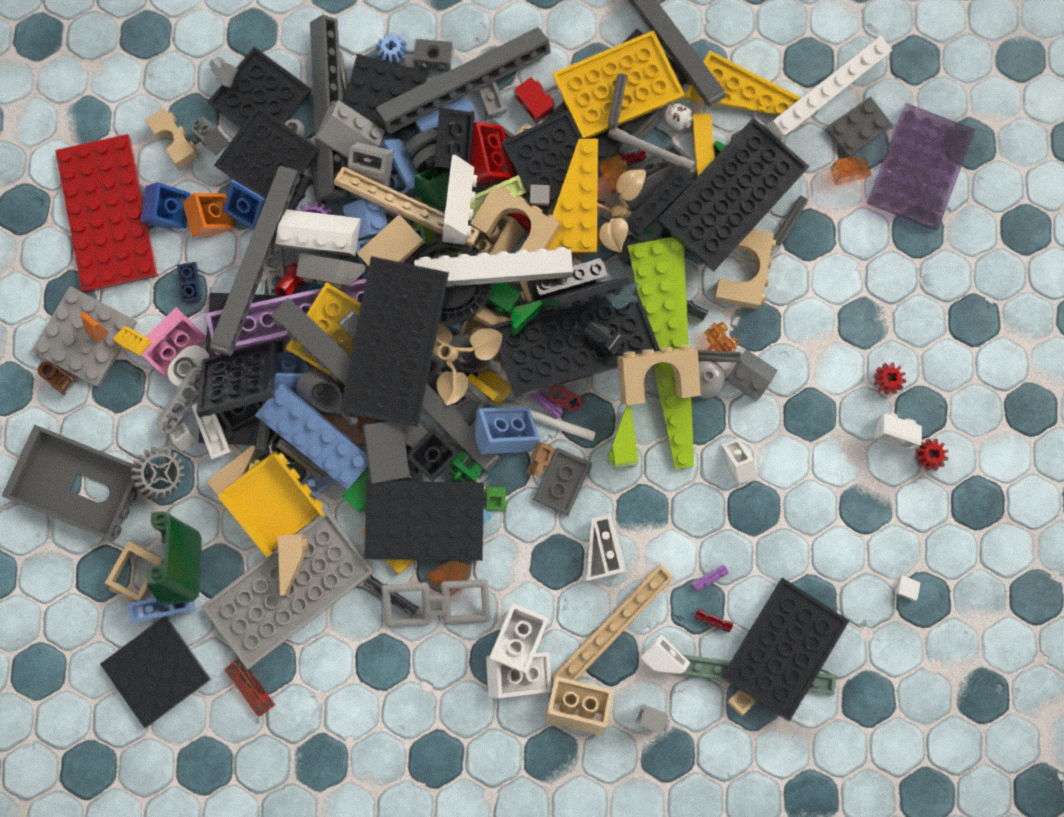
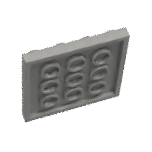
M70 286L31 352L100 387L122 350L114 342V337L124 326L134 329L137 321ZM82 312L87 313L108 330L109 333L101 342L95 341L86 333L80 317Z

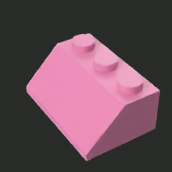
M176 307L145 336L151 340V343L141 355L162 375L168 378L167 371L171 361L186 347L192 345L201 346L206 341V336Z

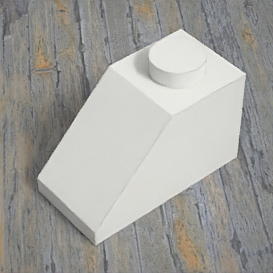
M740 438L721 444L730 469L739 484L757 477L754 459Z
M662 635L641 656L647 666L658 672L682 674L690 664Z

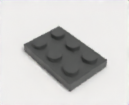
M870 96L828 125L825 130L848 158L889 130L893 124Z

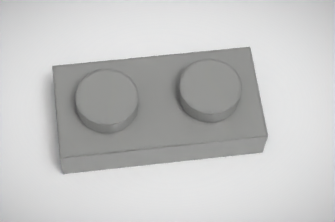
M496 81L478 90L489 118L506 112V107Z

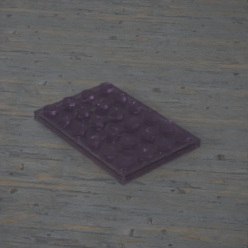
M905 103L866 204L937 231L976 129Z

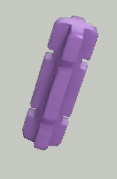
M541 391L530 394L534 400H537V403L548 412H551V415L555 418H559L562 415V409L558 406L556 407V404L547 396L542 395Z
M721 565L716 568V571L713 570L702 576L700 580L697 579L692 582L695 591H700L704 586L707 587L719 580V577L726 576L729 572L725 565Z

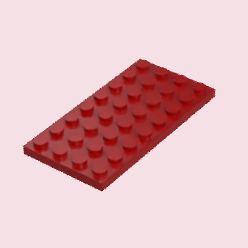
M125 134L55 150L82 292L86 293L157 277L158 272L149 227L147 223L141 222L144 202L131 136Z

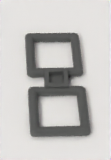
M433 352L431 361L435 365L429 372L427 385L442 399L437 390V380L443 373L440 370L445 365V362ZM468 381L467 390L481 400L464 421L470 427L476 420L477 410L485 408L490 398Z

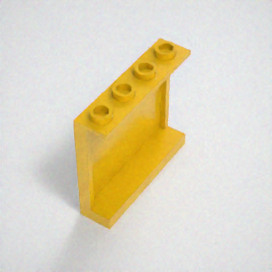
M276 451L218 493L220 501L266 557L273 554V550L278 547L279 535H294L316 517L324 515L322 503L318 498L313 499L310 495L312 491L306 483L301 484L298 480L300 475L294 468L290 470L286 465L288 463L286 457L282 453L278 454Z

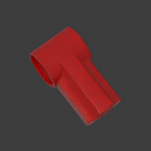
M294 262L290 264L285 276L275 287L279 297L292 295L299 286H304L306 283L303 281L304 277L296 276L298 265Z

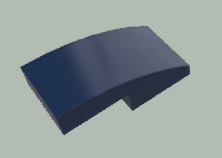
M197 262L178 264L177 271L180 282L178 285L181 302L201 299Z

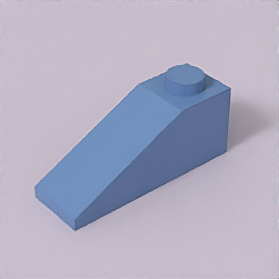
M155 598L128 603L131 623L196 611L194 601L159 605Z

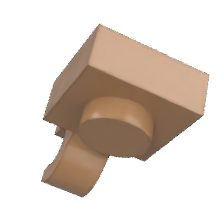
M538 442L530 458L534 462L528 466L526 473L540 477L543 466L548 467L555 449L542 442Z

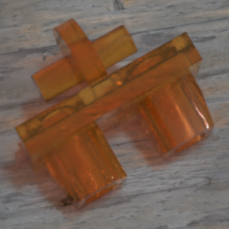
M714 322L704 332L708 337L706 340L710 343V346L707 348L709 351L713 349L716 351H735L737 349L736 347L740 341L736 336L728 338L724 334L728 330L724 322L718 324Z

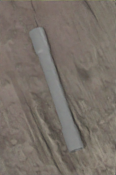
M611 127L608 133L610 138L636 147L690 173L695 169L696 162L643 141L621 129Z

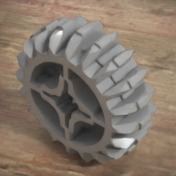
M153 446L150 449L151 452L148 449H144V455H137L140 461H133L137 468H131L132 472H136V475H132L131 479L138 480L133 484L135 487L140 486L138 492L143 493L145 491L146 497L152 494L153 499H157L158 495L163 499L165 498V492L171 496V489L177 491L178 487L176 484L183 483L179 480V477L185 476L184 473H180V470H183L185 467L178 465L182 462V459H176L178 454L176 452L171 454L170 448L164 451L163 446H159L158 450ZM158 456L166 459L158 465L150 461ZM145 467L148 469L149 472L146 478H144ZM170 467L172 469L171 478L168 476L167 473ZM155 469H160L159 473L161 476H156L157 472ZM158 480L166 484L160 488L150 487L152 483H156Z

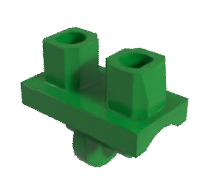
M460 450L458 452L460 455L451 463L459 470L457 472L452 468L449 471L454 476L451 482H457L458 480L466 482L467 479L462 476L463 474L473 482H477L483 467L475 461L468 469L463 464L469 456Z

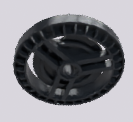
M439 239L420 248L414 254L409 264L415 265L414 260H419L421 257L431 258L434 255L435 257L432 259H438L440 256L458 257L459 254L451 253V251L469 256H477V254L482 252L474 245L468 247L466 243L442 242V239ZM493 283L446 286L443 309H455L466 304L471 298H474V300L463 309L453 312L441 311L439 324L455 325L466 322L479 314L490 299ZM477 288L480 289L478 294L475 293Z

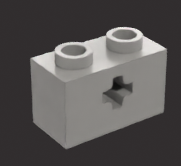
M642 704L636 723L662 734L663 730L667 731L670 720L668 719L669 715L665 712Z

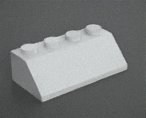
M452 155L442 242L465 244L466 237L470 238L471 226H468V220L472 221L473 209H470V203L474 204L475 192L471 191L472 187H476L477 175H473V166L456 155Z
M286 210L278 224L275 244L282 248L355 257L361 219Z

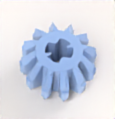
M392 32L390 37L384 34V39L379 38V45H376L378 58H382V60L389 61L390 63L396 61L397 64L400 63L399 59L405 60V54L408 50L405 47L406 41L402 40L400 35L395 37Z

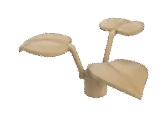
M645 170L626 171L618 178L616 190L621 194L620 200L622 205L615 206L611 210L597 203V207L611 213L614 218L610 219V223L603 224L599 233L601 242L610 250L615 252L622 251L623 243L628 234L626 220L632 215V212L627 209L629 206L625 203V200L632 201L639 195L646 177Z
M442 324L438 325L433 352L441 359L446 360V364L452 370V372L446 371L442 373L437 380V390L445 405H452L459 401L468 388L466 375L461 372L456 373V369L452 364V361L457 359L458 352H471L475 350V356L478 359H492L498 353L501 345L502 334L499 331L489 328L477 330L470 337L472 348H455L448 345L452 338L449 328Z

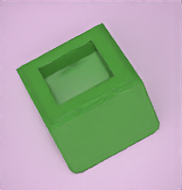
M487 487L486 510L505 511L506 487Z

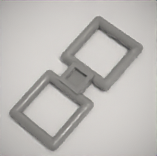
M486 579L445 581L441 583V593L430 594L428 583L382 586L384 620L387 627L429 625L432 622L431 615H443L446 624L487 622L491 618L489 586ZM481 588L482 614L451 616L449 589ZM422 591L424 617L392 619L390 592Z

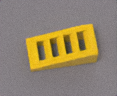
M126 326L113 339L122 349L138 356L151 343L149 338Z

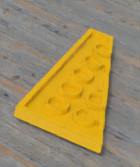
M712 51L708 52L703 61L726 94L724 99L714 105L779 116L801 99V97ZM690 85L683 99L704 103L692 85Z
M598 139L578 140L552 215L559 220L558 223L561 228L547 251L565 247L566 249H571V253H597Z

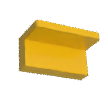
M491 370L479 374L477 377L473 374L467 377L469 382L486 394L498 406L511 393L510 385Z

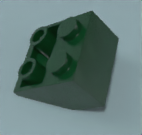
M434 165L415 175L414 195L440 210L446 209L451 168L436 167Z

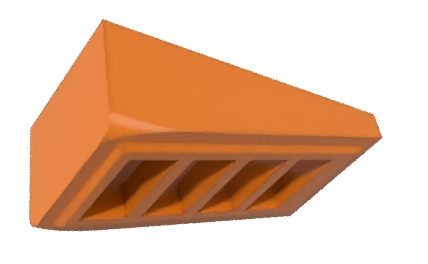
M82 312L80 314L86 333L95 341L101 342L109 333L108 330L87 313Z

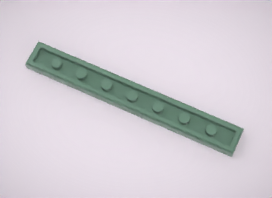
M683 655L690 664L682 674H677L724 680L720 677L730 661ZM818 673L808 692L835 695L836 675Z

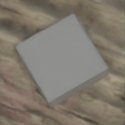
M531 185L530 205L549 206L550 185Z

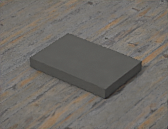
M383 421L362 425L370 483L410 477L403 424Z
M557 447L533 500L569 516L592 463Z

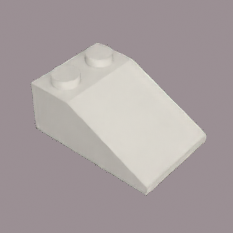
M512 603L489 659L527 674L549 618Z
M549 652L535 653L527 674L489 659L490 656H486L488 697L505 698L552 692Z

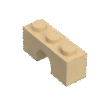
M162 108L145 119L159 141L168 136L174 137L173 143L165 150L179 170L198 158L195 153L197 148L192 141L187 142L185 137L188 135L181 126L178 128L175 125L177 119L172 112L167 113Z

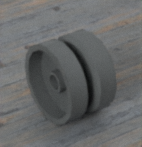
M438 128L429 129L417 134L405 145L409 157L414 158L412 162L419 173L435 165Z

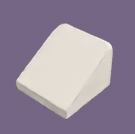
M184 421L176 426L171 433H168L174 445L180 451L196 442V438Z
M901 575L895 594L912 601H917L920 582Z

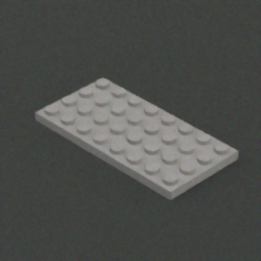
M329 510L297 533L305 535V538L308 539V550H305L306 555L288 596L280 595L279 555L277 548L273 551V554L265 557L201 606L247 670L375 573Z

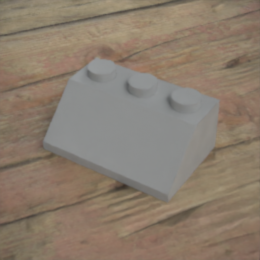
M338 100L328 108L315 138L349 159L350 147L360 142L379 147L385 131Z
M300 253L296 276L304 277L303 281L315 283L316 279V284L325 285L326 282H330L332 286L342 288V284L350 286L367 269V265Z

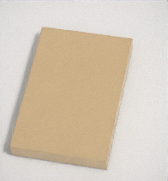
M399 214L360 249L357 254L368 266L371 256L403 262L424 241Z

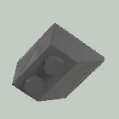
M746 349L743 353L742 362L735 364L726 381L753 400L758 401L778 370Z

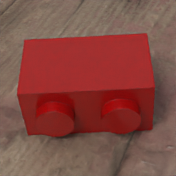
M530 77L514 89V97L536 124L554 111L555 102L549 94L546 95L544 93L543 87L538 80L535 81Z

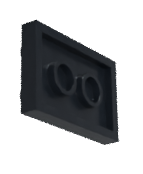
M439 108L435 156L436 167L451 168L452 155H456L470 164L474 112Z

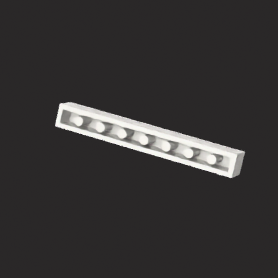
M880 36L766 125V129L778 139H781L890 53L892 49L884 38Z
M559 247L552 251H547V249H537L535 252L519 250L511 254L502 251L498 252L497 255L479 253L477 256L462 254L455 258L440 256L438 259L421 257L419 260H414L417 266L449 272L446 286L570 278L573 275L571 249H566L565 247Z

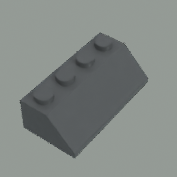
M675 144L664 148L666 151L691 160L690 156ZM651 155L611 176L610 180L616 189L618 178L624 172L630 170L646 171L645 181L639 195L632 201L625 200L629 208L633 209L641 206L679 167ZM683 170L690 178L696 176L695 171L690 173Z

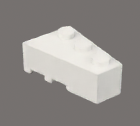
M608 514L592 518L586 581L627 572L613 515Z

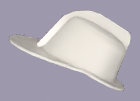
M195 345L183 349L168 366L167 374L169 380L179 387L192 368H202V359L209 358L207 351ZM195 374V375H194V377H195L196 379L201 376L200 374H199V375H198V374Z

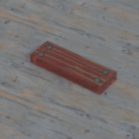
M239 658L224 669L258 717H261L276 705L250 669L247 670Z

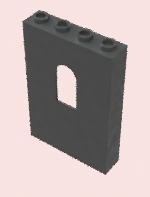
M34 424L2 493V497L114 541L122 531L121 525L123 520H126L130 513L129 507L131 502H134L138 495V487L133 485L138 480L131 479L132 475H136V472H132L131 468H137V465ZM77 474L105 484L109 488L108 498L103 502H95L71 492L70 490Z

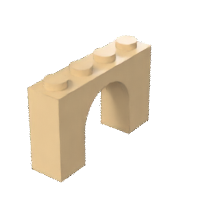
M494 185L472 219L471 226L479 229L480 233L489 237L503 216L509 213H521L530 219L531 232L520 250L535 252L537 249H548L561 228L558 223L559 220L550 214L548 217L542 214V210L535 205L532 207L527 205V201L518 195L516 197L510 194L511 191L504 186L499 188Z
M753 229L734 249L746 252L753 257L757 265L756 277L748 282H736L719 278L713 301L756 310L759 309L761 304L764 305L766 294L763 293L764 286L767 287L769 282L767 269L771 268L773 260L770 257V253L774 251L776 240H773L774 233Z
M680 345L679 349L663 347L661 351L656 352L653 349L642 350L641 354L624 352L623 356H617L620 400L626 406L645 403V374L652 365L659 362H667L672 367L677 396L681 398L701 396L698 350L692 348L691 345Z

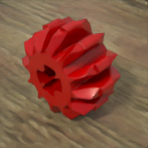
M892 362L889 366L887 363H884L882 368H876L877 373L873 375V378L877 379L874 385L880 386L878 388L879 392L884 389L885 395H888L890 392L894 395L898 390L901 391L904 388L902 384H905L907 380L902 377L906 375V372L900 373L901 366L895 368V364ZM888 376L892 377L891 382L887 380Z
M926 439L925 443L921 442L920 448L915 449V452L919 454V456L915 457V460H921L919 466L925 465L926 471H929L931 468L937 471L939 467L945 466L944 461H948L949 458L944 454L948 453L949 450H943L945 443L938 445V439L933 441ZM931 451L934 453L933 458L929 456Z

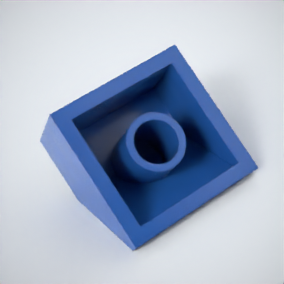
M232 180L223 212L254 230L266 199Z
M159 182L146 185L141 222L157 227L186 229L187 217L182 202L191 193Z

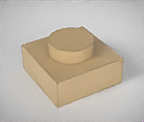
M740 690L727 701L740 716H743L756 702Z

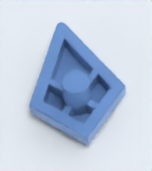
M309 471L301 484L306 483L312 491L311 495L317 497L336 480L327 474L323 478H319Z

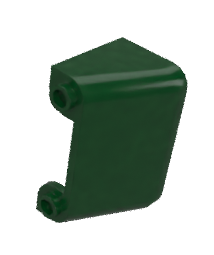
M151 512V525L155 530L160 531L161 541L165 544L164 564L154 565L148 570L146 584L159 605L192 602L198 598L200 593L202 537L198 530L167 512Z

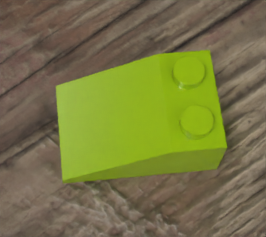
M631 405L625 407L609 453H607L609 465L612 464L613 469L634 467L639 462Z

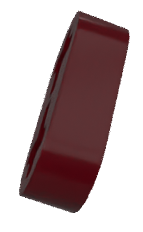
M560 385L548 389V397L552 402L571 411H577L581 408L582 399L576 393ZM560 389L559 393L564 395L563 399L558 396L554 399V395L551 393L552 390ZM576 397L578 405L570 407V402L566 401V398L574 399Z

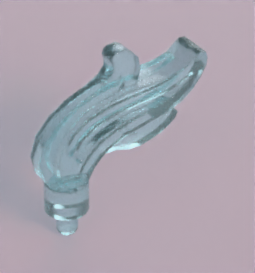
M632 283L628 288L624 286V290L620 291L619 295L614 296L609 293V295L607 294L604 297L615 308L619 309L627 306L632 301L636 303L638 298L632 294L635 288L639 287L640 283Z

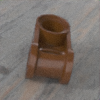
M44 361L38 366V374L64 396L67 394L66 391L72 383L77 382L73 376L49 361ZM52 367V373L47 376V368Z

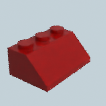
M475 122L473 124L470 165L474 167L473 175H477L476 184L489 185L515 177L512 164L501 145V142L506 140L502 125Z

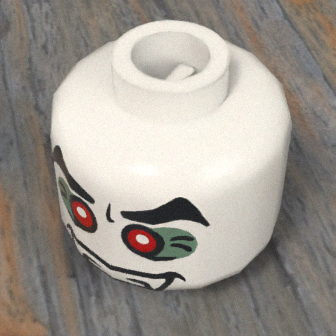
M679 103L670 105L664 115L666 124L678 131H682L686 127L689 128L693 122V117H691L692 111Z

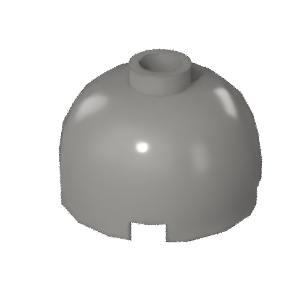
M700 361L698 363L701 396L697 397L703 399L713 398L725 386V372L714 361Z

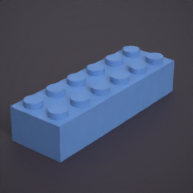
M283 383L274 392V398L268 399L255 415L346 489L350 488L368 466L365 449Z

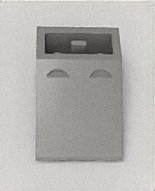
M358 142L350 147L348 169L389 187L394 151ZM350 192V197H352V198H356V199H362V198H363V197H361V196H358V195H356V194Z

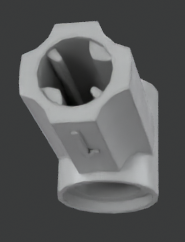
M217 56L211 59L209 66L216 75L215 80L224 86L231 87L238 69L228 64L221 57Z

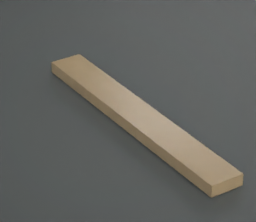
M342 167L335 178V185L443 235L445 213L345 167ZM471 226L470 238L466 237V246L472 247L480 234L479 229Z
M659 564L563 664L552 678L555 679L556 676L576 681L674 577Z

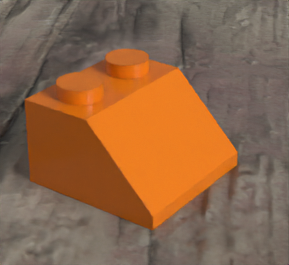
M193 193L182 202L192 237H210L235 229L233 217L223 212L227 198L226 194Z

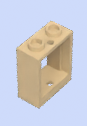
M128 541L105 584L110 586L109 590L117 594L121 592L126 594V599L132 602L146 600L150 593L146 580L138 593L115 581L131 552L154 563V565L164 564V558L135 542Z

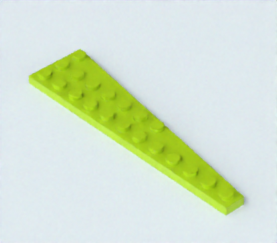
M674 237L628 245L627 249L635 287L660 351L663 347L679 349L680 345H689L684 246ZM667 362L656 363L652 367L674 470L694 466L691 397L681 398L677 396L672 367Z

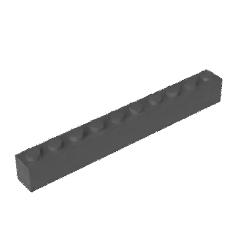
M323 14L310 22L315 137L328 108L338 100L342 102L338 19ZM315 138L316 147L319 149L316 155L318 199L335 202L347 196V190L334 184L338 173L342 167H345V157Z
M536 27L376 107L379 121L387 132L391 134L439 110V108H443L550 54L549 39L539 27Z
M288 297L271 314L274 317L272 321L280 328L284 326L288 330L286 334L294 342L298 339L303 344L301 348L308 355L312 353L318 358L316 363L323 369L327 367L331 371L330 376L335 381L339 382L341 380L346 385L351 356ZM420 422L418 427L403 424L405 446L407 449L410 447L413 449L429 433Z

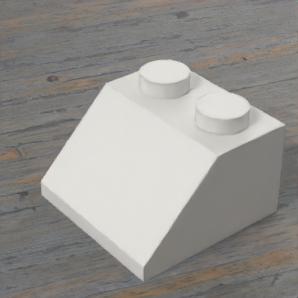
M887 412L879 417L873 438L911 450L921 445L922 426L917 425L916 421L912 419L903 420L898 418V415Z

